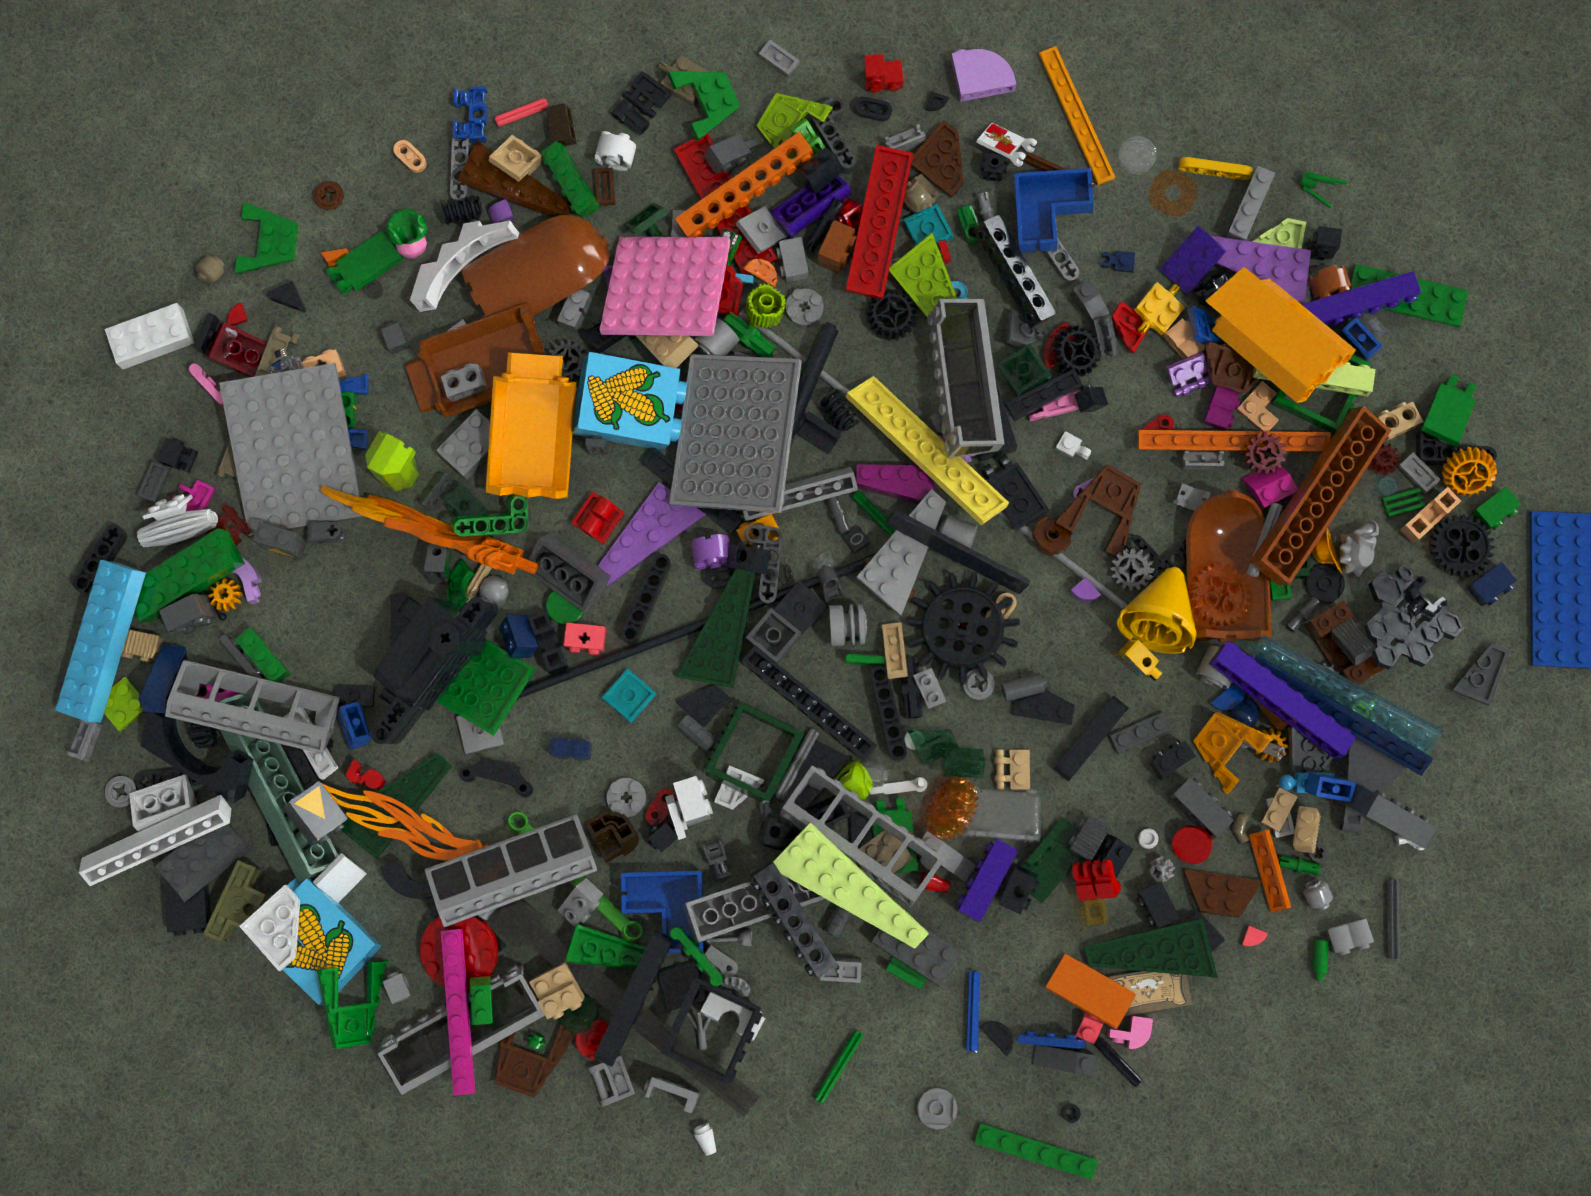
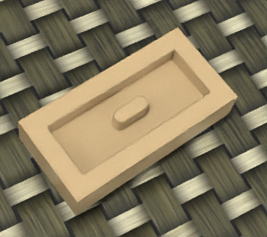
M1279 787L1260 823L1280 832L1297 796Z

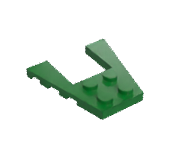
M389 961L367 962V1002L338 1006L339 968L327 967L317 969L332 1048L340 1049L371 1043L376 1017H374L376 1006L380 1004L379 992L381 986H384L385 976L383 974L385 966H388Z

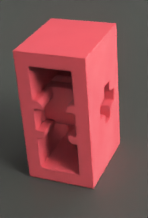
M566 623L564 647L571 653H580V650L588 651V654L599 655V652L604 653L607 629L604 626ZM585 635H587V637L590 639V641H586V644H584L581 640L585 638Z

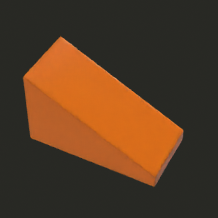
M345 248L320 253L327 265L334 267L337 265L336 261L349 252Z

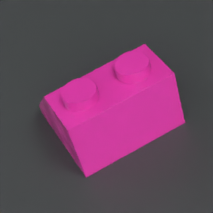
M1275 467V473L1269 470L1268 474H1263L1262 470L1260 473L1254 472L1242 478L1250 495L1261 511L1270 508L1272 503H1280L1294 496L1298 490L1291 475L1283 467Z

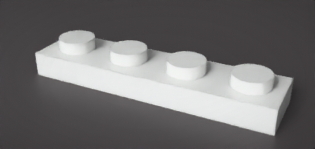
M297 707L293 720L313 725L304 708ZM327 747L323 754L303 749L320 779H326L338 769Z

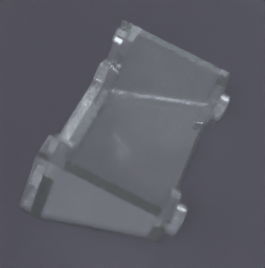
M966 785V788H963L961 791L958 837L968 838L975 836V838L1025 840L1028 843H1039L1041 837V795L1037 794V790H1026V793L984 790L978 789L977 785Z

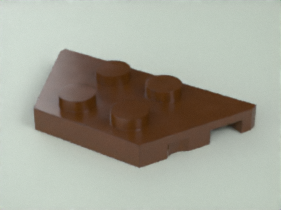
M1206 341L1209 383L1246 394L1252 388V385L1259 380L1253 378L1254 366L1234 349Z
M1184 870V877L1187 878L1190 892L1195 898V904L1199 913L1239 918L1262 880Z

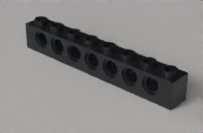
M755 645L743 658L742 662L746 667L861 761L865 762L876 749L877 744Z

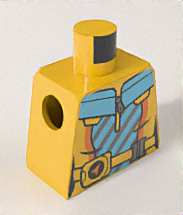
M1138 639L1128 641L1116 654L1119 659L1139 676L1148 675L1155 681L1162 674L1156 667L1159 660Z

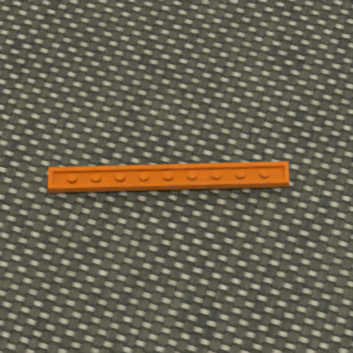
M1138 430L1137 450L1248 451L1244 447L1251 444L1248 439L1252 438L1255 440L1256 433L1262 437V432H1267L1268 436L1270 433H1274V439L1281 437L1279 443L1286 444L1282 448L1284 451L1323 452L1331 440V432ZM1263 441L1259 442L1256 446L1262 445Z

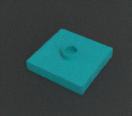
M934 204L930 208L903 219V223L915 246L931 233L934 235L937 246L939 241H948L954 238L938 204Z
M627 668L601 698L632 724L657 693Z

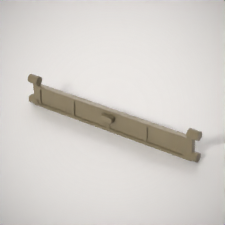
M274 326L255 377L277 373L278 370H274L275 368L272 364L279 359L281 364L289 342L296 345L300 335L292 333L291 337L280 333V327ZM280 349L281 357L276 359L274 352ZM229 441L216 476L224 478L226 474L235 477V483L239 484L231 442Z

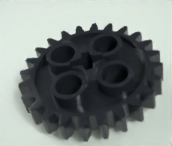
M1465 514L1461 515L1460 519L1457 515H1454L1452 520L1450 517H1447L1445 522L1441 521L1439 527L1434 529L1436 534H1432L1430 538L1435 541L1429 543V546L1434 547V549L1430 553L1436 554L1433 561H1440L1437 567L1444 566V573L1451 570V576L1458 572L1459 578L1463 577L1464 573L1467 577H1470L1472 573L1476 575L1479 573V570L1483 571L1486 568L1485 565L1490 564L1491 561L1488 558L1493 557L1494 554L1489 551L1495 548L1490 543L1494 541V538H1488L1491 531H1484L1487 525L1480 526V519L1473 522V516L1466 520ZM1449 532L1455 533L1456 540L1449 537ZM1469 533H1472L1475 536V541H1471L1469 539ZM1461 542H1462V545L1465 546V548H1464L1463 550H1462V546H1459V543H1461ZM1448 551L1455 553V559L1449 557ZM1468 552L1475 555V560L1469 559Z

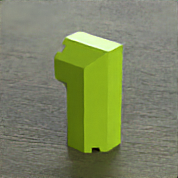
M379 431L366 453L367 468L382 485L395 492L411 488L419 476L414 458L415 450L410 446L408 449L404 448V442Z

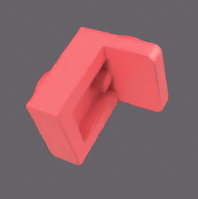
M1084 1011L1076 1037L1094 1044L1104 1022Z

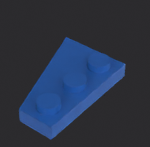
M1024 1031V1035H1018V1043L1086 1048V1040H1077L1076 1035H1064V1038H1056V1034L1044 1033V1037L1036 1036L1037 1032Z

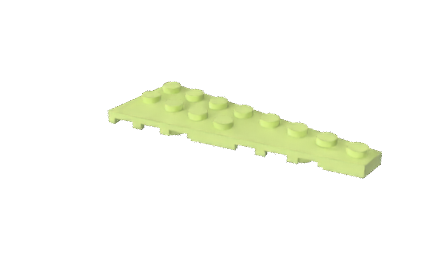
M811 822L773 861L782 875L913 948H916L929 934L924 927Z

